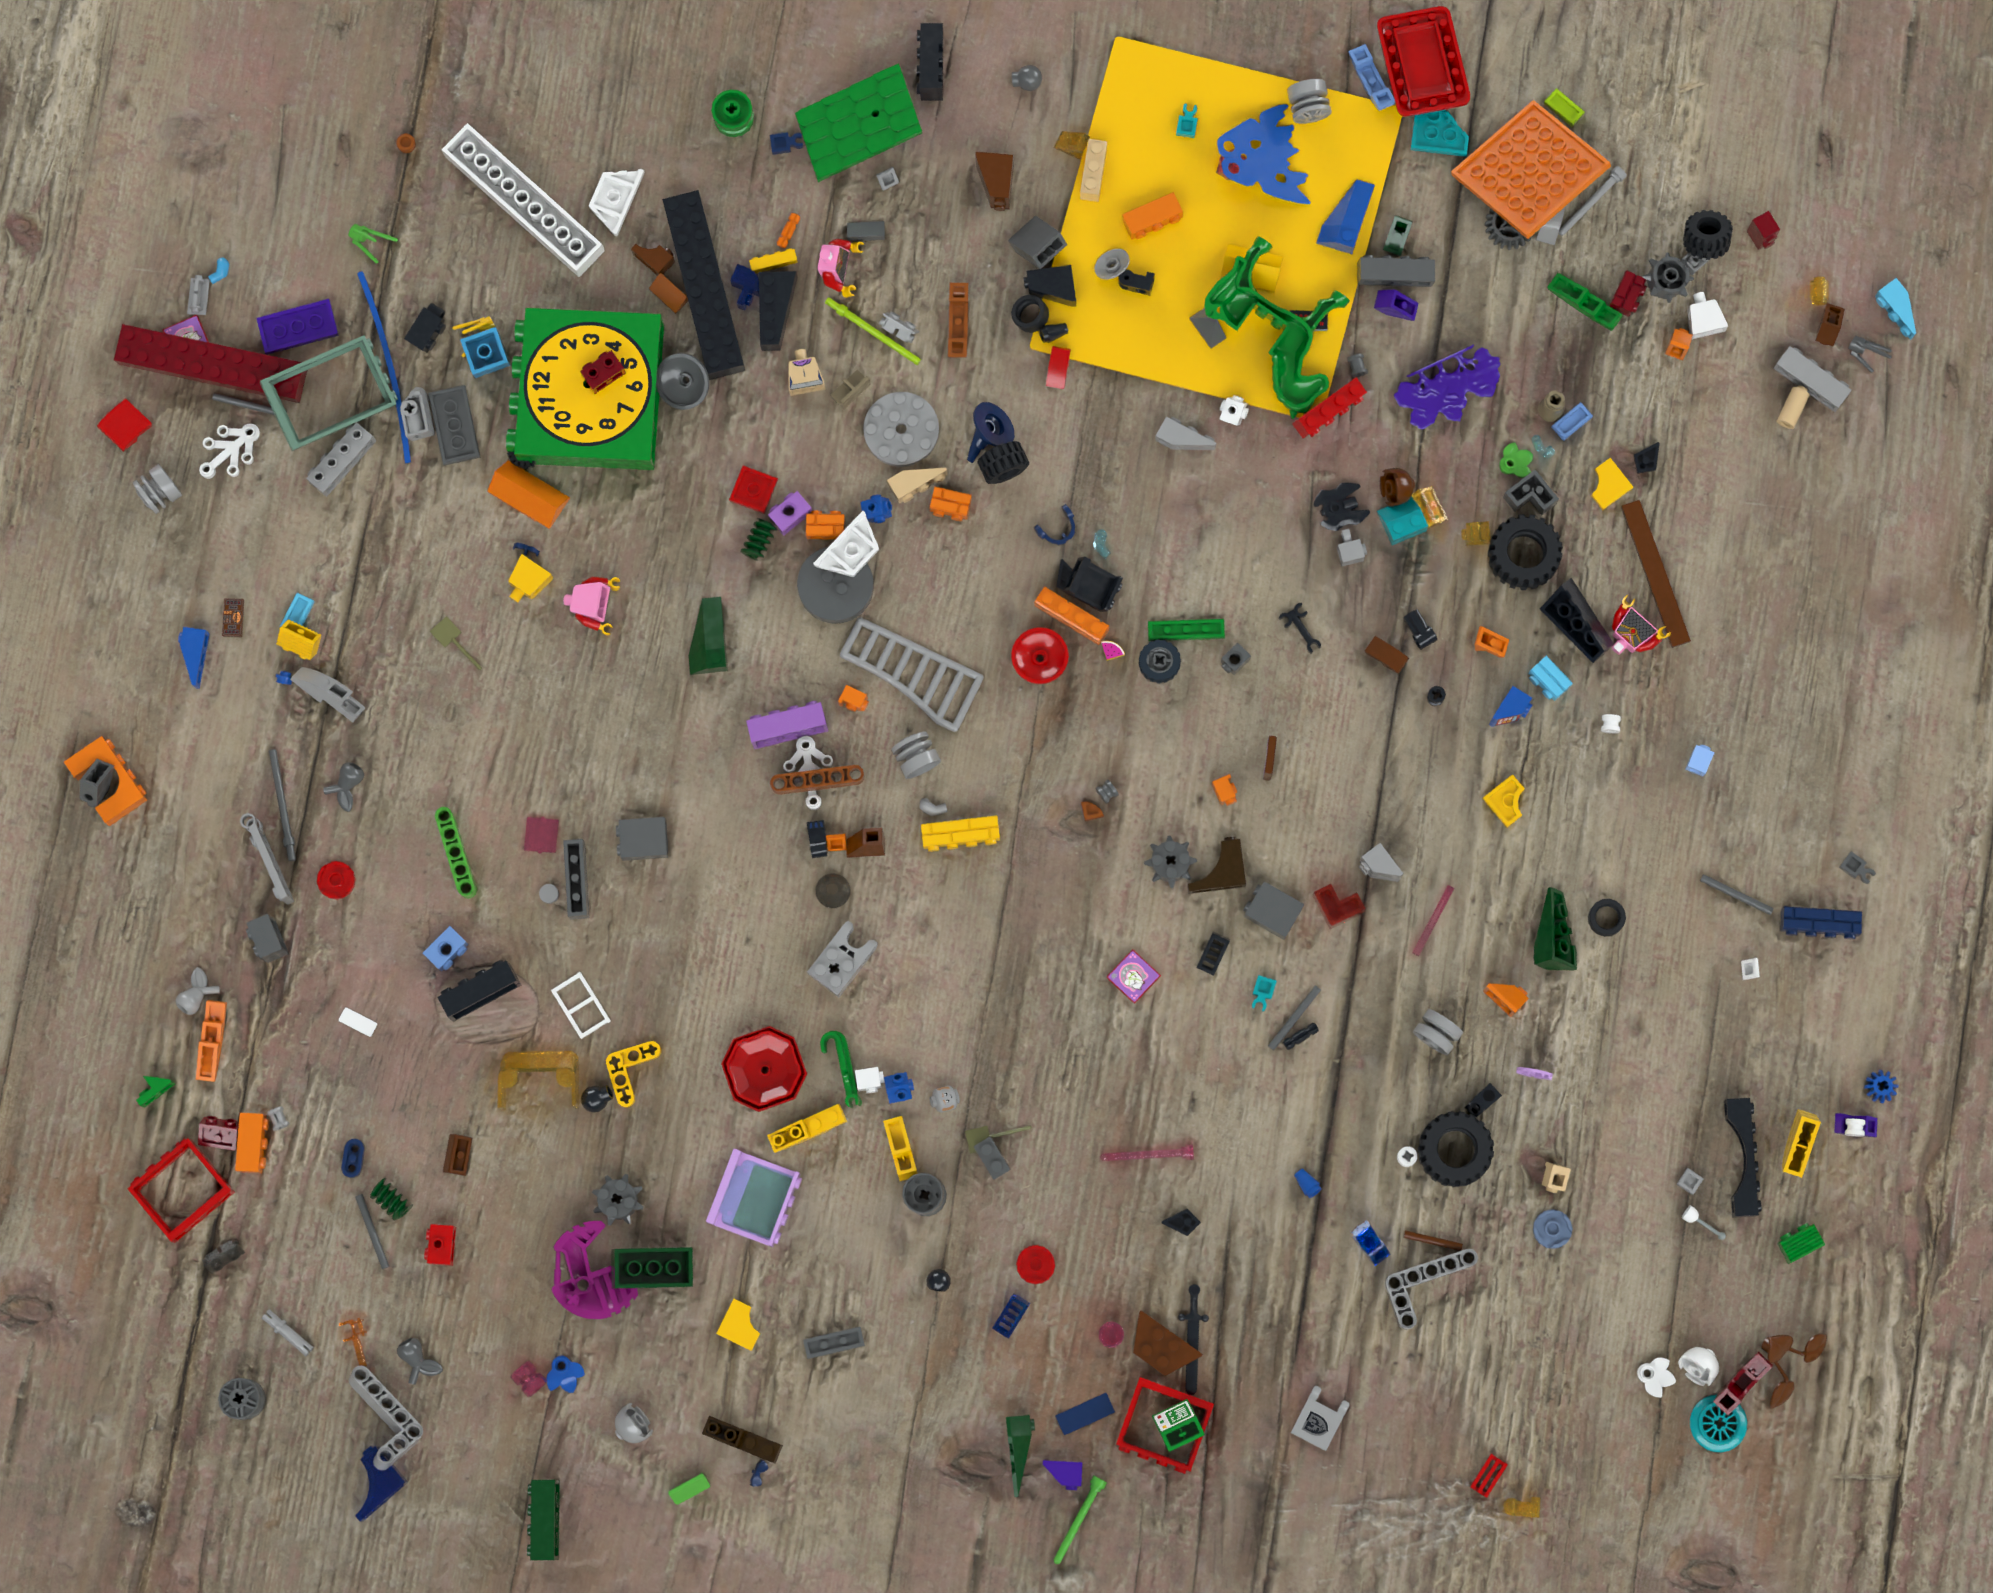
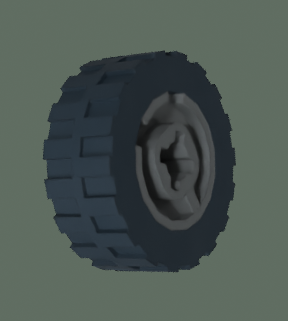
M1159 639L1151 641L1140 652V671L1150 682L1166 683L1172 680L1180 669V653L1171 642Z

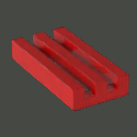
M1490 1454L1470 1485V1488L1487 1498L1508 1464ZM1492 1460H1494L1495 1463L1493 1464L1487 1476L1481 1483L1480 1487H1476V1484L1478 1483L1481 1476L1487 1469L1488 1465ZM1500 1464L1501 1468L1492 1480L1486 1492L1482 1491L1485 1485L1487 1484L1488 1480L1494 1473L1495 1469Z

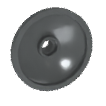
M677 353L667 357L659 365L656 387L659 395L668 405L676 409L687 410L698 406L706 398L709 391V376L705 366L696 357L686 353ZM686 376L689 377V382L686 381Z

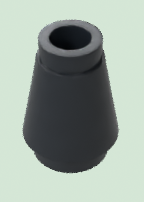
M1066 323L1043 325L1042 328H1039V335L1043 343H1050L1068 334Z

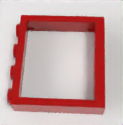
M190 1138L178 1141L174 1150L164 1153L160 1157L161 1161L156 1165H150L145 1170L146 1173L142 1177L138 1176L133 1179L134 1181L130 1183L131 1186L127 1188L166 1237L173 1243L181 1239L235 1193ZM191 1149L222 1186V1189L172 1230L140 1190L187 1150Z
M1139 1377L1116 1443L1119 1446L1118 1450L1130 1454V1451L1137 1452V1457L1145 1460L1151 1457L1156 1459V1464L1167 1467L1168 1464L1175 1466V1471L1186 1474V1471L1191 1472L1203 1436L1194 1441L1187 1464L1125 1442L1124 1438L1142 1387L1180 1401L1188 1399L1191 1405L1204 1409L1205 1413L1200 1424L1203 1432H1205L1214 1404Z

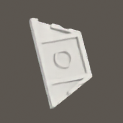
M643 169L627 172V170L617 173L603 172L591 199L589 208L615 236L619 234L645 173Z
M864 511L852 521L813 563L815 567L854 577L879 551L878 544Z

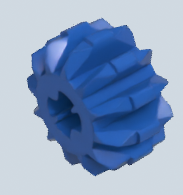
M1879 1070L1878 1075L1872 1072V1078H1866L1869 1084L1865 1085L1864 1089H1870V1092L1866 1095L1871 1096L1873 1094V1102L1878 1097L1880 1103H1884L1885 1099L1889 1102L1892 1100L1891 1095H1897V1092L1893 1089L1899 1086L1892 1083L1896 1080V1077L1890 1079L1889 1071L1885 1075L1883 1070ZM1883 1083L1885 1089L1880 1091L1878 1089L1880 1086H1877V1084Z

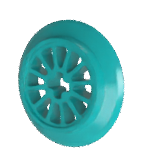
M1717 1394L1710 1395L1700 1400L1694 1407L1690 1416V1429L1694 1439L1703 1448L1712 1452H1727L1737 1447L1744 1439L1747 1431V1417L1739 1404L1732 1411V1414L1725 1418L1726 1413L1723 1412L1721 1415L1720 1408L1713 1402ZM1714 1406H1717V1416L1712 1409ZM1709 1410L1713 1418L1706 1415L1705 1413ZM1703 1417L1711 1420V1422H1703ZM1731 1417H1735L1736 1422H1727ZM1721 1418V1422L1724 1423V1426H1720V1428L1717 1429V1425L1714 1424V1421ZM1728 1424H1735V1425H1736V1428H1735V1430H1733L1732 1428L1728 1427L1727 1425H1728ZM1703 1425H1711V1427L1704 1431ZM1714 1429L1711 1437H1709L1706 1433ZM1725 1429L1730 1430L1733 1434L1729 1437ZM1721 1431L1726 1436V1440H1721ZM1716 1432H1718V1440L1713 1439Z

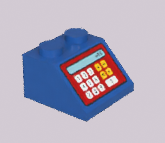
M1512 686L1489 725L1494 727L1517 722L1521 716L1525 718L1532 707L1530 703L1532 697Z

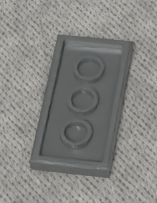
M462 385L428 393L443 465L481 458L466 386Z

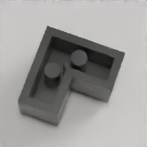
M1536 470L1508 489L1503 496L1514 512L1530 501L1541 515L1554 507L1559 500Z

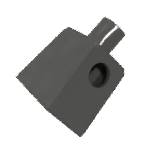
M96 759L80 779V799L87 802L88 806L97 807L108 793L114 765Z

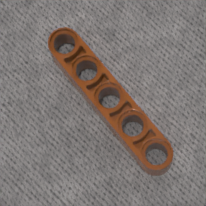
M849 765L777 774L771 778L770 785L774 793L782 795L859 785L864 781L865 775L860 766ZM853 771H859L861 773V776L858 779H852L850 777ZM839 773L842 775L840 781L835 782L831 779L832 775ZM815 776L823 778L819 784L813 783L812 779ZM796 778L804 780L801 786L793 784ZM778 780L784 781V786L781 789L774 787L775 782Z

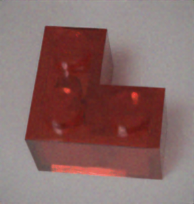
M1331 884L1315 891L1312 895L1329 929L1363 914L1366 910L1357 892L1339 900Z

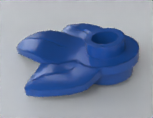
M566 1356L556 1357L552 1362V1370L547 1374L546 1378L549 1390L552 1391L561 1386L565 1391L574 1393L577 1386L576 1378L585 1375L584 1369L579 1363L571 1362ZM560 1362L565 1363L564 1369H559L558 1365Z

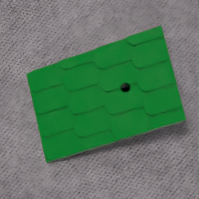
M899 63L795 113L818 182L922 134V129Z

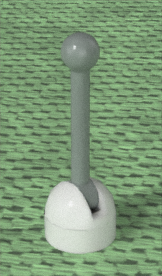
M1691 1205L1683 1213L1682 1219L1690 1223L1697 1221L1718 1235L1720 1240L1726 1238L1725 1233L1717 1231L1701 1220L1698 1211Z

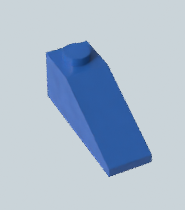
M183 627V631L179 633L178 642L180 643L191 683L196 689H200L210 634L203 629Z

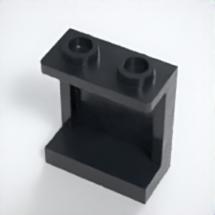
M1085 556L1079 557L1063 592L1100 612H1107L1113 607L1115 602L1113 599L1122 588L1121 582L1123 577L1115 576L1091 563V559Z

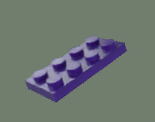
M329 299L256 318L266 355L339 336Z

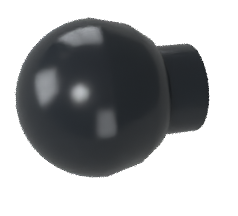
M608 1085L588 1087L581 1095V1104L589 1112H600L605 1108L607 1102L613 1099V1093Z

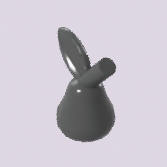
M351 762L343 764L340 768L338 784L324 787V794L337 792L339 805L345 811L350 812L353 806V796L350 790L363 780V770Z
M410 1338L398 1346V1356L412 1367L408 1383L416 1385L419 1372L427 1376H434L443 1371L442 1366L438 1362L430 1359L424 1360L422 1344L418 1339Z

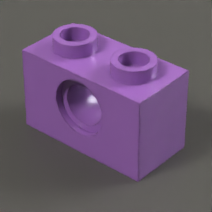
M796 491L794 494H788L782 504L773 506L769 510L768 517L784 536L806 518V513L811 514L812 508ZM786 509H793L794 513L787 516L784 514Z

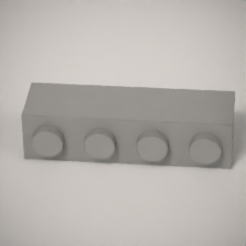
M1789 346L1773 368L1797 386L1805 387L1812 397L1833 412L1838 410L1852 391L1847 383L1838 381L1830 371L1820 368L1816 361L1807 359L1795 347Z

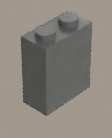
M1034 216L1008 240L1017 254L1039 269L1045 266L1068 245L1059 231L1037 216Z
M665 817L619 820V825H616V836L620 837V844H617V855L621 856L622 861L669 858L667 820Z
M1263 882L1262 886L1258 884L1253 892L1255 898L1252 902L1248 901L1243 910L1246 912L1244 917L1285 940L1304 904L1266 882Z

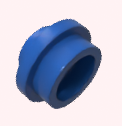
M280 671V674L275 676L277 677L276 682L292 685V680H290L292 673Z

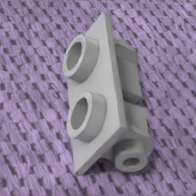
M195 275V278H191L187 314L206 315L210 279H202L201 275Z
M892 311L890 313H883V316L886 318H882L879 323L882 325L881 328L894 334L897 328L899 331L896 337L906 343H912L915 338L913 334L920 332L915 329L916 326L909 321L903 322L899 319L900 316Z

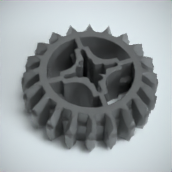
M1492 209L1489 211L1490 214L1486 215L1488 221H1485V226L1488 228L1485 232L1490 234L1488 239H1495L1494 245L1501 243V249L1504 248V245H1507L1508 250H1511L1512 245L1515 249H1518L1519 244L1525 246V241L1529 242L1531 240V237L1527 239L1514 227H1511V225L1510 227L1506 226L1508 222L1502 217L1501 221L1503 224L1497 229L1495 220L1499 215ZM1504 234H1510L1512 237H1506Z

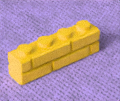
M997 815L921 824L923 847L928 849V852L939 851V847H947L948 850L957 849L958 845L966 844V847L978 846L977 843L985 842V845L997 844L996 841H1000Z

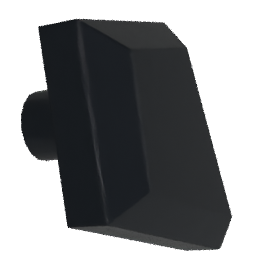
M1659 442L1633 455L1637 474L1656 471Z
M1063 559L1060 561L1056 588L1062 591L1073 570Z
M1185 1209L1163 1220L1161 1223L1188 1236L1201 1222L1188 1209Z

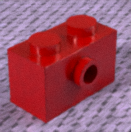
M430 1224V1229L427 1228L426 1240H429V1244L424 1252V1259L427 1260V1264L453 1266L457 1227Z

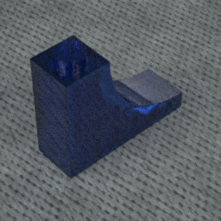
M378 1446L368 1447L362 1453L364 1456L360 1459L366 1468L369 1478L367 1499L361 1510L355 1515L360 1522H364L408 1483L394 1465H391L386 1470H379L375 1467L373 1460L380 1449ZM380 1456L381 1460L388 1461L387 1457Z

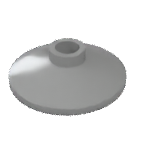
M1123 249L1107 251L1095 264L1094 270L1096 275L1104 280L1119 276L1129 265V255Z

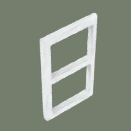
M578 972L551 990L581 1039L611 1022L581 972ZM580 978L591 997L568 1011L557 991ZM594 1000L605 1020L582 1033L571 1014Z

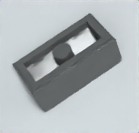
M884 221L847 223V239L850 242L885 240Z

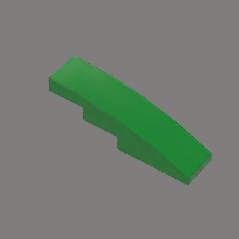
M1559 273L1556 274L1547 287L1548 290L1564 302L1610 331H1613L1623 317L1622 313L1607 306L1605 301L1591 294L1589 289Z

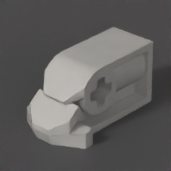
M415 387L400 407L405 435L411 441L435 435L428 402L429 396L421 387Z

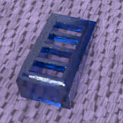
M1013 1293L992 1329L1009 1339L1030 1303ZM1013 1301L1018 1305L1022 1306L1023 1309L1021 1310L1015 1305H1013ZM1010 1308L1011 1310L1018 1313V1317L1010 1313L1008 1309ZM1004 1315H1006V1316L1009 1317L1010 1319L1014 1320L1015 1322H1014V1323L1009 1322L1008 1320H1006L1005 1318H1003ZM1000 1322L1010 1327V1330L1008 1331L1004 1327L1000 1326Z

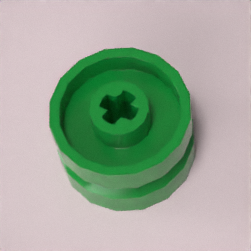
M739 90L723 91L716 96L712 103L713 119L720 133L729 137H738L747 133L752 127L754 113L751 101L746 94Z

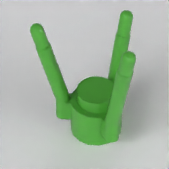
M354 224L348 236L353 239L352 243L357 245L376 264L378 260L360 243L365 242L366 239L373 242L377 241L368 233L394 242L398 241L397 238L368 229L365 226L361 227Z

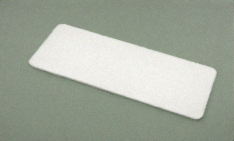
M345 1007L339 1018L340 1022L369 1037L372 1036L377 1026L376 1022Z

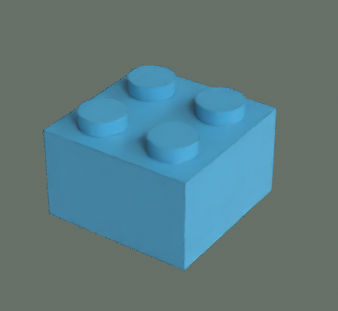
M496 327L460 339L472 375L475 378L511 366L500 333Z

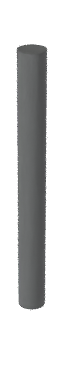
M218 393L213 394L212 399L215 401L274 415L271 406Z
M1704 874L1700 879L1701 882L1771 915L1774 909Z
M1315 985L1270 1042L1268 1045L1270 1049L1274 1051L1319 994L1321 991L1319 987Z
M363 1194L357 1195L355 1198L382 1269H386L389 1267Z

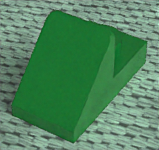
M143 1076L151 1089L143 1090L136 1101L141 1107L145 1108L172 1088L175 1082L170 1079Z

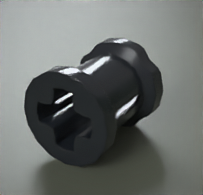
M1440 686L1432 687L1427 695L1429 704L1432 706L1441 705L1446 696L1445 690ZM1436 692L1439 693V697L1434 699L1433 697Z

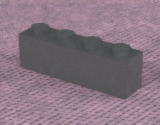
M1365 255L1360 257L1357 262V285L1432 287L1435 283V260H1431L1429 257L1411 259V257L1403 256L1398 259L1392 258V256L1374 258L1372 255Z
M583 839L563 840L567 915L570 920L587 919L590 917L585 842Z

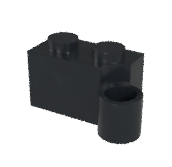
M431 303L427 308L423 307L404 339L426 353L429 350L431 351L436 344V338L446 328V325L443 324L445 321L443 319L445 311L434 303Z

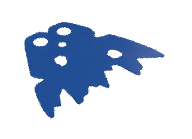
M1287 104L1278 105L1263 111L1259 116L1260 123L1250 118L1219 137L1217 146L1219 153L1225 157L1221 165L1223 173L1227 178L1245 186H1253L1258 181L1263 192L1271 196L1295 203H1311L1297 188L1298 185L1306 182L1305 178L1308 177V174L1293 172L1287 168L1290 165L1287 158L1299 152L1298 149L1293 148V145L1288 142L1292 137L1291 132L1294 130V125L1276 127L1278 121L1285 117L1283 111L1288 108ZM1225 141H1231L1234 144L1232 152L1224 149L1223 144ZM1250 141H1261V146L1254 149L1251 147ZM1241 154H1245L1247 159L1243 160ZM1230 163H1236L1239 166L1238 173L1233 174L1229 171L1228 166ZM1277 173L1285 175V183L1275 179Z

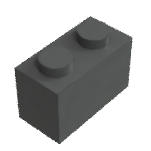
M991 1136L973 1146L993 1180L1011 1170Z

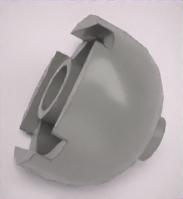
M629 1403L615 1417V1433L621 1440L632 1444L640 1443L650 1437L653 1430L648 1428V1425L651 1423L645 1413L637 1406L635 1408L631 1407L632 1403Z

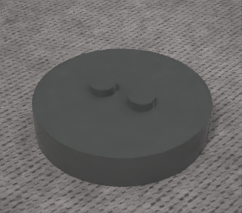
M828 547L822 548L810 555L801 566L797 579L800 600L805 609L818 620L832 624L851 621L865 611L872 599L874 581L868 563H866L854 577L817 568L813 563Z

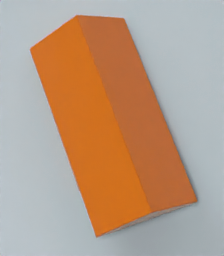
M509 460L494 472L487 491L548 529L552 527L570 500L569 496L514 465Z

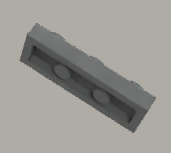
M861 1327L803 1340L807 1359L865 1346Z

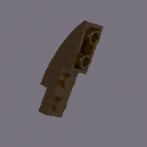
M712 1416L708 1417L702 1432L705 1436L776 1464L783 1447L781 1444Z

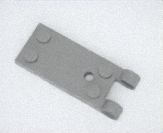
M250 813L242 815L240 823L242 827L252 834L250 836L251 843L260 852L275 886L272 888L275 897L287 905L295 902L264 834L262 822ZM247 817H253V818H251V819H249V820L247 821L246 826H245V825H244V820H245Z

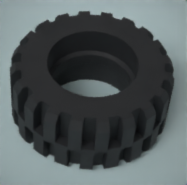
M1520 514L1517 518L1510 517L1507 522H1502L1489 543L1488 563L1493 568L1495 577L1499 576L1501 578L1500 582L1510 584V588L1513 589L1520 587V590H1526L1527 588L1532 590L1536 589L1539 585L1543 586L1554 576L1562 559L1563 553H1561L1563 546L1562 542L1559 541V533L1554 532V526L1551 523L1547 525L1545 519L1540 518L1538 520L1535 518V515L1530 514L1529 517H1525L1524 514ZM1517 537L1534 539L1543 551L1541 562L1532 568H1522L1515 565L1507 554L1509 543Z
M1451 1111L1437 1116L1425 1127L1419 1139V1161L1424 1167L1423 1170L1432 1177V1180L1438 1181L1444 1186L1459 1187L1470 1185L1480 1179L1491 1165L1492 1158L1494 1157V1141L1491 1139V1132L1489 1129H1486L1482 1121L1476 1119V1116L1465 1114L1462 1111ZM1448 1132H1463L1472 1140L1474 1155L1467 1165L1459 1168L1450 1167L1440 1159L1438 1143L1441 1137Z

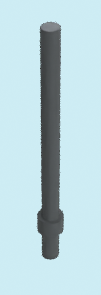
M272 749L269 750L284 833L283 844L287 850L288 861H295V840L291 834L277 751Z

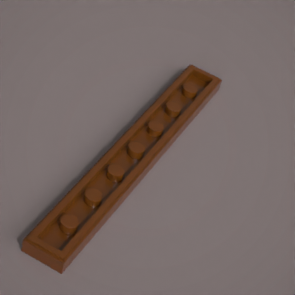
M1637 500L1622 505L1623 515L1663 625L1666 626L1665 631L1666 633L1671 632V635L1668 637L1671 647L1674 648L1689 643L1691 641L1641 502Z

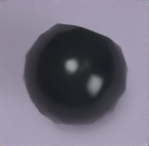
M932 1270L926 1279L927 1287L930 1290L946 1292L950 1287L951 1278L945 1270Z

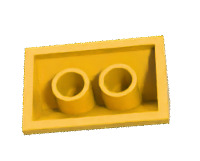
M1228 244L1220 279L1233 269L1237 256L1245 258L1249 248ZM1265 253L1259 257L1252 271V283L1256 289L1275 293L1283 256Z

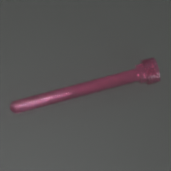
M1193 1144L1181 1147V1149L1103 1153L1100 1159L1102 1161L1182 1157V1159L1194 1160Z

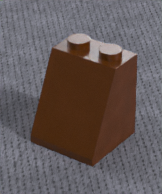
M976 152V168L990 207L996 211L1009 210L1014 169L1013 155Z

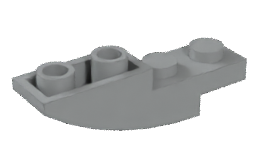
M301 667L290 679L319 703L325 700L351 722H354L365 710L362 704L351 697L353 691L319 671Z

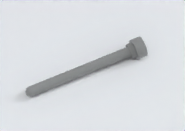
M1616 166L1611 171L1610 178L1559 229V235H1565L1615 183L1622 182L1627 177L1622 168Z

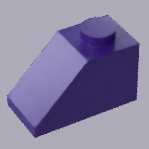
M1395 289L1378 290L1374 308L1388 316L1415 321L1419 303Z
M1043 1460V1465L1062 1486H1066L1065 1490H1077V1486L1081 1487L1082 1462Z

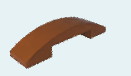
M950 282L948 358H967L968 283Z

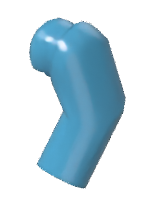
M221 257L217 260L216 272L208 276L212 284L228 275L229 262L225 258Z

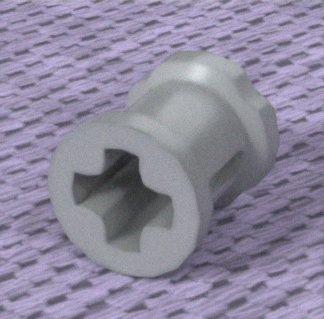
M283 1106L267 1112V1116H270L274 1126L272 1128L273 1131L290 1125L282 1112L284 1110Z

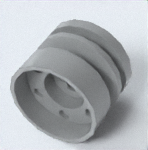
M1323 79L1303 80L1291 85L1287 89L1289 103L1293 105L1291 112L1293 113V121L1295 123L1317 122L1331 115L1330 101L1325 98L1328 92Z
M159 463L149 470L151 480H148L143 475L140 476L144 485L141 486L137 480L132 482L140 499L155 514L160 512L156 503L159 502L163 508H166L163 498L166 497L173 503L182 496L179 489Z
M927 732L910 735L902 739L891 749L893 755H897L895 757L897 761L906 760L900 766L906 779L922 775L941 762L936 749L926 750L932 745V741L927 740L929 738Z

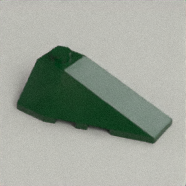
M1030 1415L1006 1417L1014 1497H1019L1032 1431H1035L1034 1419H1030Z

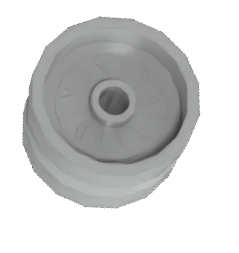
M1428 1009L1422 1017L1426 1024L1418 1023L1413 1033L1432 1049L1448 1056L1453 1048L1451 1041H1458L1463 1031L1443 1015Z

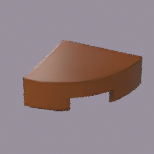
M1086 801L1081 802L1085 821L1104 817L1102 810L1095 804Z

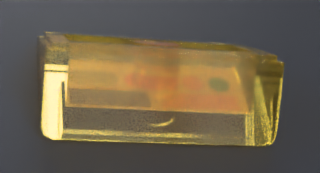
M1433 486L1419 489L1412 494V498L1422 510L1428 528L1448 520Z

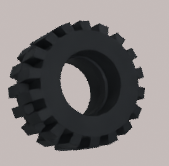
M1701 210L1700 213L1697 211L1686 220L1683 245L1688 253L1691 252L1692 256H1698V259L1706 258V260H1710V258L1717 259L1718 256L1722 257L1725 255V252H1728L1733 226L1731 221L1727 219V216L1721 215V212Z
M1017 441L1000 444L985 452L977 461L988 484H998L1010 480L1021 474L1029 466V461L1022 445Z

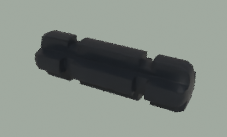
M1311 1023L1307 1028H1303L1293 1034L1291 1038L1285 1039L1283 1044L1287 1050H1290L1295 1044L1298 1045L1309 1038L1311 1034H1316L1319 1029L1315 1023Z

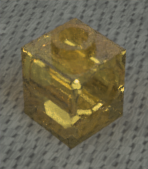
M1489 521L1465 524L1464 529L1461 530L1462 540L1466 542V546L1489 544Z

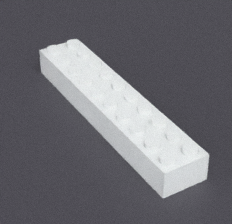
M468 123L442 149L444 156L578 277L605 251L602 243Z

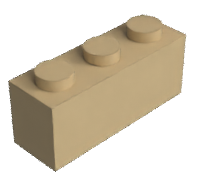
M1088 140L1080 190V199L1099 202L1107 141Z

